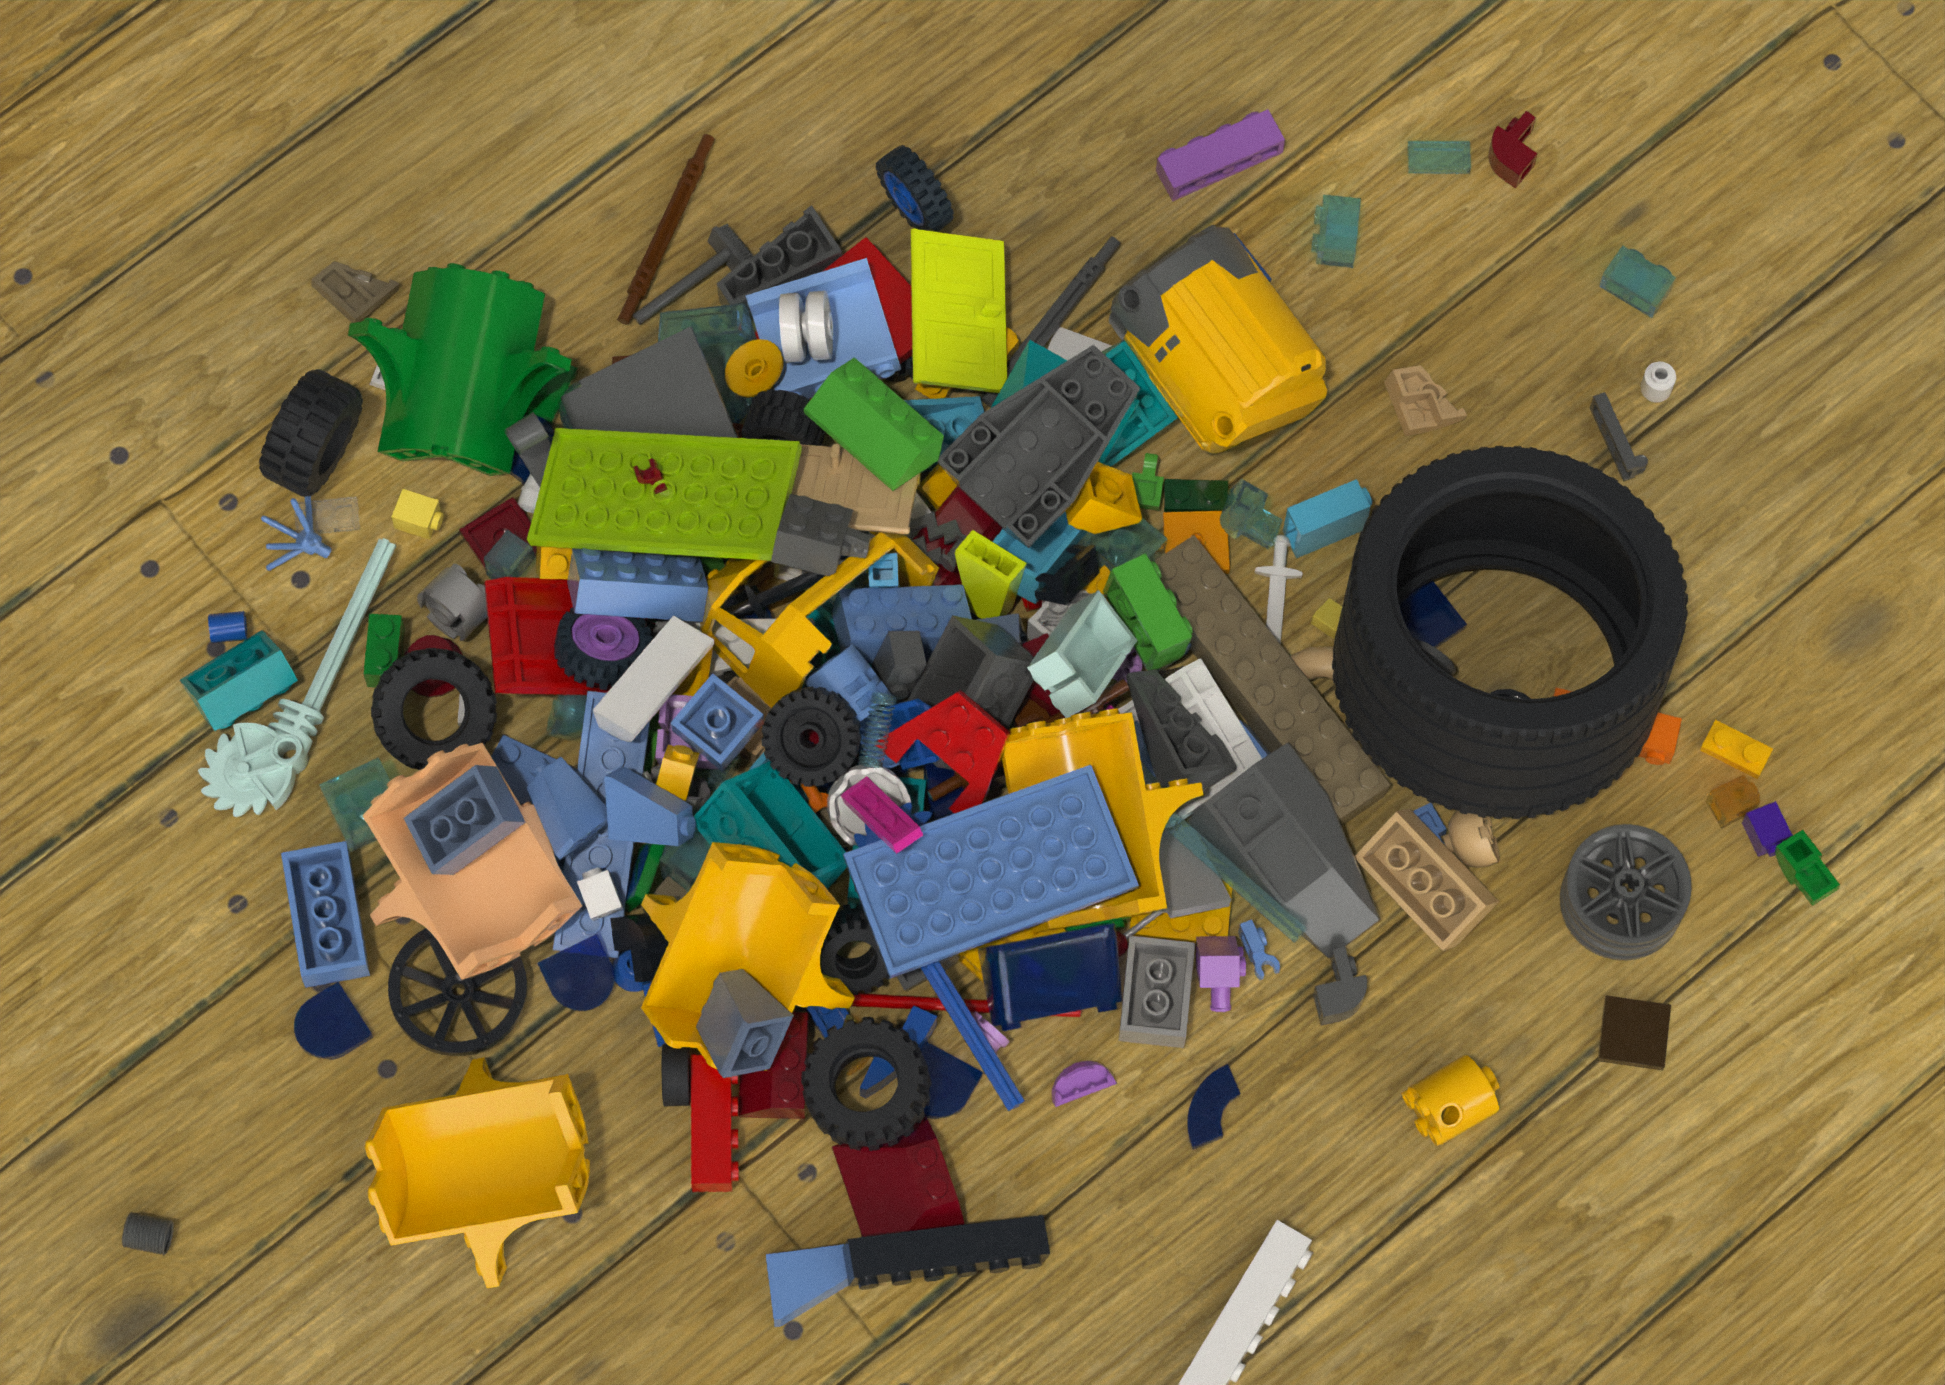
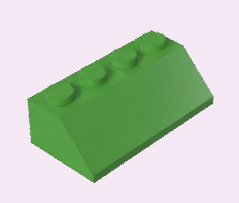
M855 357L832 371L804 408V413L892 491L939 460L944 435Z

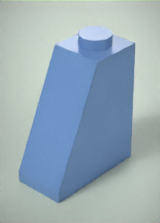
M559 757L551 764L547 761L540 764L533 771L532 775L535 778L527 787L552 849L559 860L598 833L607 823L606 805L562 757Z
M619 767L605 776L608 839L679 847L694 837L696 822L692 814V805L626 767Z
M844 1244L766 1254L775 1327L785 1325L848 1286L842 1249Z

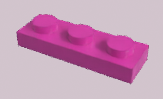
M867 776L841 794L844 804L896 854L923 836L920 826Z

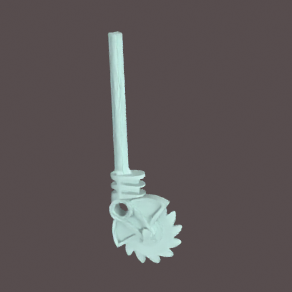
M384 538L383 540H378L304 701L299 704L291 700L280 699L278 706L283 712L273 713L274 718L279 721L278 723L271 722L268 724V727L257 723L234 724L235 735L231 741H229L226 734H222L218 740L217 752L211 749L205 750L206 761L210 768H200L198 772L201 778L210 785L203 787L201 792L207 797L218 799L214 803L216 810H227L234 807L233 816L239 817L253 806L255 814L260 815L267 804V800L277 810L289 797L294 787L296 774L302 772L308 764V752L313 743L309 736L317 735L318 730L314 725H319L324 720L321 708L396 549V545L390 543L389 540ZM296 750L293 757L283 759V755L287 751Z

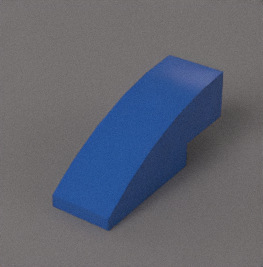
M916 1006L912 1007L902 1029L909 1034L912 1041H916L921 1050L927 1044L937 1026V1016ZM879 1057L873 1058L860 1086L861 1097L868 1098L897 1078L896 1071L888 1061Z

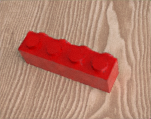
M691 1055L692 1192H732V1181H739V1161H732V1149H739L738 1129H732V1117H738V1097H732V1084H738V1075L723 1078L717 1069L707 1064L702 1055Z

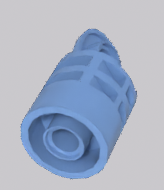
M852 643L815 670L805 679L804 683L808 687L826 688V691H834L838 693L839 698H844L848 701V706L854 709L857 714L855 717L861 725L860 734H862L859 745V755L862 760L868 764L893 768L900 765V762L895 763L874 745L878 739L889 733L885 719L879 714L876 707L889 699L892 694Z

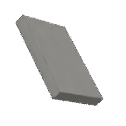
M1193 827L1163 832L1159 848V862L1167 903L1166 911L1169 917L1175 918L1229 907L1231 897Z

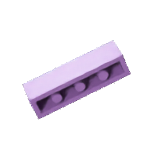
M1268 109L1260 113L1257 111L1246 115L1242 121L1233 125L1224 124L1215 133L1206 137L1197 136L1183 147L1165 150L1157 158L1156 172L1173 202L1282 154L1285 139Z

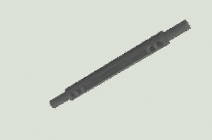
M1111 236L1096 256L1088 259L1020 345L1019 349L1012 355V358L1008 360L1007 378L1029 340L1043 347L1104 271V264L1120 245V242L1115 237ZM987 392L982 401L991 407L999 393Z

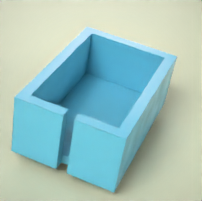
M1064 512L1030 548L1010 536L1003 529L992 542L1027 563L1017 595L1036 604L1038 599L1035 598L1034 591L1038 588H1043L1046 583L1038 582L1035 578L1041 573L1054 575L1066 564L1065 562L1073 558L1076 554L1069 553L1066 549L1073 544L1083 546L1086 541L1087 531L1079 530L1069 525L1066 512Z

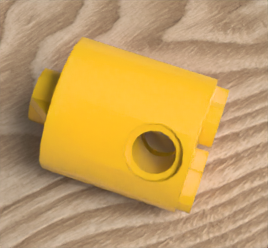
M1468 1055L1459 1057L1409 1086L1407 1090L1401 1093L1410 1110L1413 1109L1418 1119L1414 1120L1417 1130L1424 1138L1429 1135L1431 1141L1436 1146L1443 1145L1499 1111L1498 1101L1495 1096V1091L1499 1089V1083L1494 1073L1486 1065L1479 1068Z

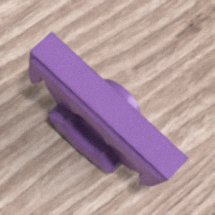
M1093 1061L1077 1062L1065 1068L1056 1078L1052 1088V1102L1057 1107L1117 1083L1109 1069L1102 1064Z

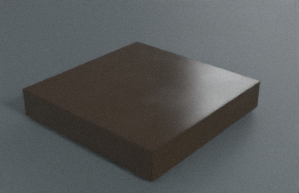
M1605 996L1598 1061L1663 1071L1665 1068L1671 1005Z

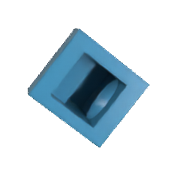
M887 553L869 567V588H898L897 553Z

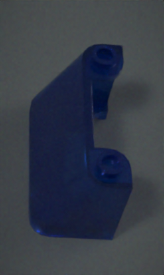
M1114 923L1100 924L1088 928L977 948L991 1023L993 1026L1001 1025L1002 1031L1022 1028L1021 1021L1097 1007L1098 1013L1117 1009L1116 1003L1122 1002L1117 935Z

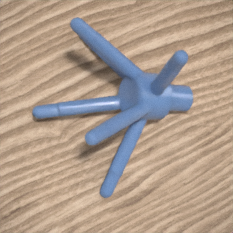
M311 496L305 497L306 517L297 500L292 498L290 501L304 528L300 533L265 515L261 517V521L296 539L295 543L266 544V549L292 550L266 566L268 571L302 552L309 555L316 553L323 558H327L330 555L331 547L322 543V537L313 530Z

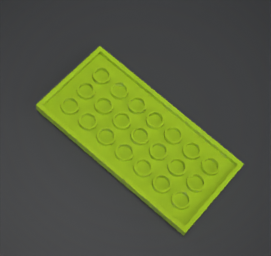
M555 428L527 541L530 546L585 548L590 550L771 561L777 529L789 495L792 494L802 446L799 441ZM649 459H655L664 479L655 482L653 485L639 483L633 467L637 465L641 470L649 469L651 467ZM665 483L668 490L655 494V488L659 484Z

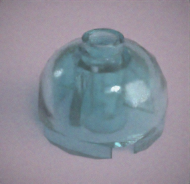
M558 695L557 700H553L546 731H549L547 733L548 736L568 741L577 740L582 737L587 695Z

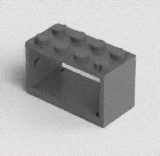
M952 615L907 701L918 698L932 707L961 690L1002 726L1008 729L1034 680L1031 672L1027 669L1034 657L999 625ZM941 758L933 762L936 767L953 770Z

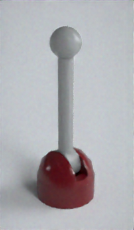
M1166 909L1153 911L1124 934L1113 931L1103 936L1100 940L1111 956L1117 960L1126 952L1129 936L1134 935L1160 914L1167 913Z

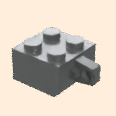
M790 494L777 529L771 562L830 576L836 573L841 555L866 558L871 535L850 528L853 509L845 508L839 504H829L814 500L807 496Z

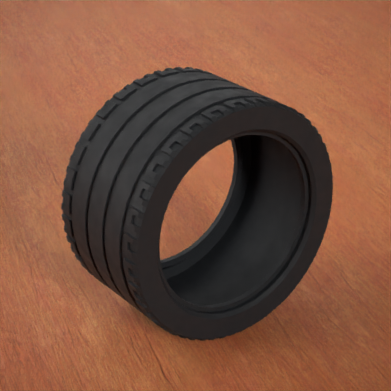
M1495 446L1492 448L1480 447L1472 451L1469 449L1463 450L1459 454H1449L1441 460L1435 459L1430 462V465L1419 467L1413 475L1408 474L1405 476L1402 483H1396L1392 487L1391 493L1384 495L1380 500V505L1374 507L1371 517L1366 520L1363 531L1360 533L1333 646L1332 669L1334 672L1332 677L1333 683L1336 685V699L1340 700L1339 708L1346 716L1345 723L1347 727L1353 730L1352 736L1356 741H1360L1365 754L1370 755L1372 762L1376 766H1381L1388 777H1393L1397 780V784L1412 790L1416 796H1422L1428 802L1443 805L1444 808L1449 810H1458L1462 814H1476L1478 817L1483 818L1490 816L1494 817V819H1501L1502 817L1520 819V817L1525 816L1534 818L1540 814L1550 815L1554 814L1556 810H1567L1573 804H1582L1587 797L1593 798L1597 796L1600 789L1610 787L1613 779L1618 780L1622 776L1623 771L1633 764L1635 757L1639 756L1642 747L1649 738L1682 643L1688 610H1686L1688 594L1685 593L1687 583L1682 577L1684 569L1682 564L1678 562L1679 554L1677 550L1673 549L1671 537L1665 534L1664 526L1655 519V514L1652 510L1646 508L1644 502L1640 498H1636L1628 487L1622 486L1618 483L1617 479L1609 477L1602 470L1593 468L1586 462L1572 459L1570 456L1556 454V452L1549 450H1537V448ZM1472 569H1501L1527 574L1562 590L1590 614L1608 643L1614 667L1591 684L1555 697L1519 699L1490 694L1457 680L1437 666L1421 650L1410 634L1401 614L1400 604L1423 585L1455 572Z

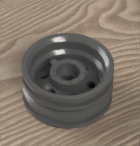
M1631 824L1614 825L1601 829L1586 838L1572 856L1560 888V909L1563 920L1573 937L1586 949L1599 956L1626 961L1649 956L1669 942L1687 910L1692 889L1688 865L1677 847L1669 839L1652 829ZM1636 858H1642L1645 861V865L1639 868V870L1634 868V860ZM1609 860L1612 863V868L1601 864V861ZM1623 883L1628 884V888L1633 889L1632 892H1627V888L1622 886ZM1662 885L1665 889L1664 893L1653 888V886ZM1595 888L1599 895L1593 899L1589 897L1587 890ZM1647 913L1650 915L1651 920L1643 923L1639 920V915ZM1609 915L1610 917L1617 919L1618 923L1610 924L1606 920V917Z

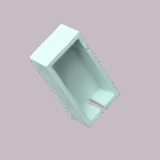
M1098 590L1070 606L1027 669L1031 672L1034 681L1040 684L1044 691L1048 689L1051 692L1049 697L1055 708L1060 710L1065 718H1069L1071 715L1096 703L1125 660L1126 655L1129 654L1137 642V639Z

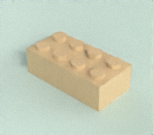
M1410 808L1395 812L1354 856L1363 868L1442 951L1456 947L1499 902Z

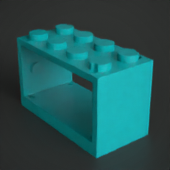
M771 761L723 781L694 816L696 828L710 846L712 842L748 845L771 851L780 855L778 858L779 862H783L790 867L797 863L808 870L827 889L847 868L843 858V854L846 851L787 778L784 779L779 776L780 772L777 769L773 770L770 766Z

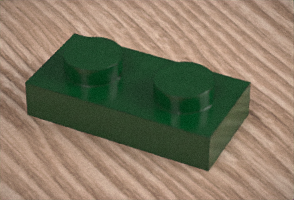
M1165 479L1164 512L1227 511L1228 513V480Z

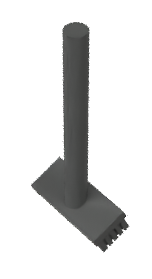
M728 224L719 228L717 226L714 227L707 242L717 254L633 314L634 319L639 325L724 263L732 271L745 259L750 260L753 257V254L738 239V236L731 230Z

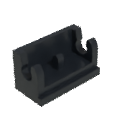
M1077 544L1070 545L1066 551L1075 553L1076 555L1065 562L1066 564L1054 575L1041 573L1035 578L1038 582L1046 583L1043 588H1038L1034 591L1035 598L1066 605L1100 573L1095 545H1089L1088 547Z

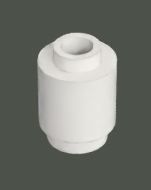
M1654 362L1647 367L1640 386L1641 392L1647 400L1662 402L1670 396L1676 381V373L1673 367L1665 362Z

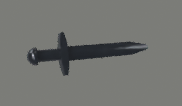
M845 558V559H840L839 564H841V563H842L843 561H845L847 558ZM806 572L758 594L748 582H744L748 599L728 608L725 606L721 608L736 618L754 610L759 619H766L763 607L812 587L825 575Z

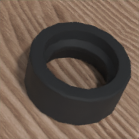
M664 1043L662 1045L661 1060L663 1105L690 1106V1047L677 1049Z

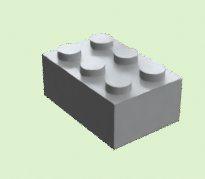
M1129 936L1118 1041L1184 1048L1195 950L1194 942Z

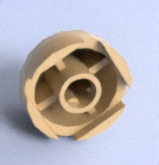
M1457 810L1448 823L1449 834L1444 835L1446 847L1452 853L1455 852L1457 858L1462 863L1470 867H1487L1500 862L1498 842L1496 837L1493 838L1491 830L1493 825L1490 816L1483 818L1478 817L1476 814H1462Z

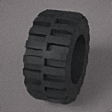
M320 369L306 372L305 376L298 380L296 386H293L287 399L282 403L281 409L275 416L272 427L265 438L266 442L262 447V456L259 459V469L263 476L303 497L312 496L314 493H317L321 486L325 485L328 481L329 476L336 469L339 460L342 459L359 422L358 418L362 412L363 396L358 388Z
M426 648L415 650L395 660L380 676V680L376 688H374L372 695L371 717L373 719V727L384 748L404 765L412 769L421 770L428 764L427 759L438 751L444 750L445 753H448L463 744L472 746L483 743L485 745L487 741H490L494 723L497 720L496 696L493 693L492 684L488 677L485 676L478 665L467 657L447 649ZM431 679L443 680L453 685L461 694L465 708L463 721L457 731L451 736L437 741L425 740L416 736L408 728L403 715L404 701L410 690L417 684Z
M863 1017V1022L855 1023L854 1019L845 1020L844 1027L837 1030L834 1025L826 1030L828 1036L824 1040L819 1037L813 1044L815 1049L813 1053H807L804 1061L806 1069L801 1075L804 1101L818 1128L824 1134L830 1135L832 1141L839 1145L846 1143L850 1149L860 1150L861 1146H868L870 1151L880 1150L879 1145L888 1143L889 1147L898 1143L897 1138L904 1134V1136L908 1137L914 1131L912 1126L915 1122L921 1123L925 1116L924 1108L929 1106L931 1077L926 1060L916 1041H912L909 1034L901 1027L899 1029L894 1028L892 1022L882 1020L881 1023H876L873 1017ZM879 1057L888 1061L896 1071L898 1085L894 1095L885 1105L872 1111L859 1112L846 1108L836 1094L835 1085L838 1075L846 1065L856 1059Z

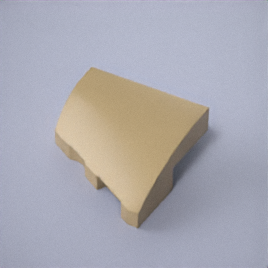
M1421 365L1393 369L1384 382L1405 436L1446 427L1464 420L1467 416L1463 408L1457 410L1445 398L1447 392L1440 385L1432 381L1430 375Z

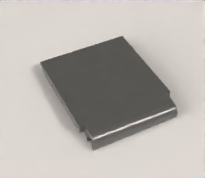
M691 326L579 380L582 385L581 387L561 397L573 429L738 438Z

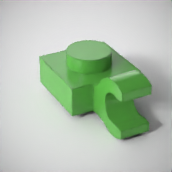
M1145 453L1142 474L1133 472L1132 479L1139 507L1159 511L1164 477L1155 476L1158 455Z

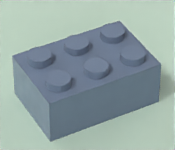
M483 765L473 766L403 818L431 873L440 875L456 874L526 823L497 766Z

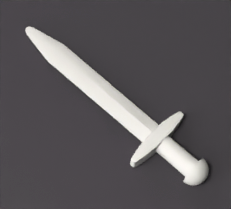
M1277 535L1272 540L1271 544L1274 546L1273 566L1255 568L1256 574L1270 577L1266 627L1280 644L1286 579L1301 578L1303 575L1301 571L1285 567L1287 547L1291 545L1289 538L1285 535Z

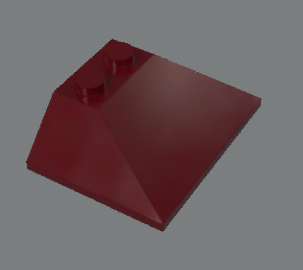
M924 1116L921 1123L915 1122L912 1126L914 1131L908 1137L904 1136V1134L897 1138L898 1143L890 1147L888 1143L879 1145L880 1150L870 1151L868 1146H861L860 1150L850 1149L846 1143L832 1146L862 1237L965 1225L959 1200L938 1139L926 1116Z

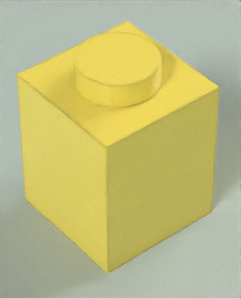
M402 489L391 518L394 529L430 540L433 531L440 529L444 513L441 512L439 500Z

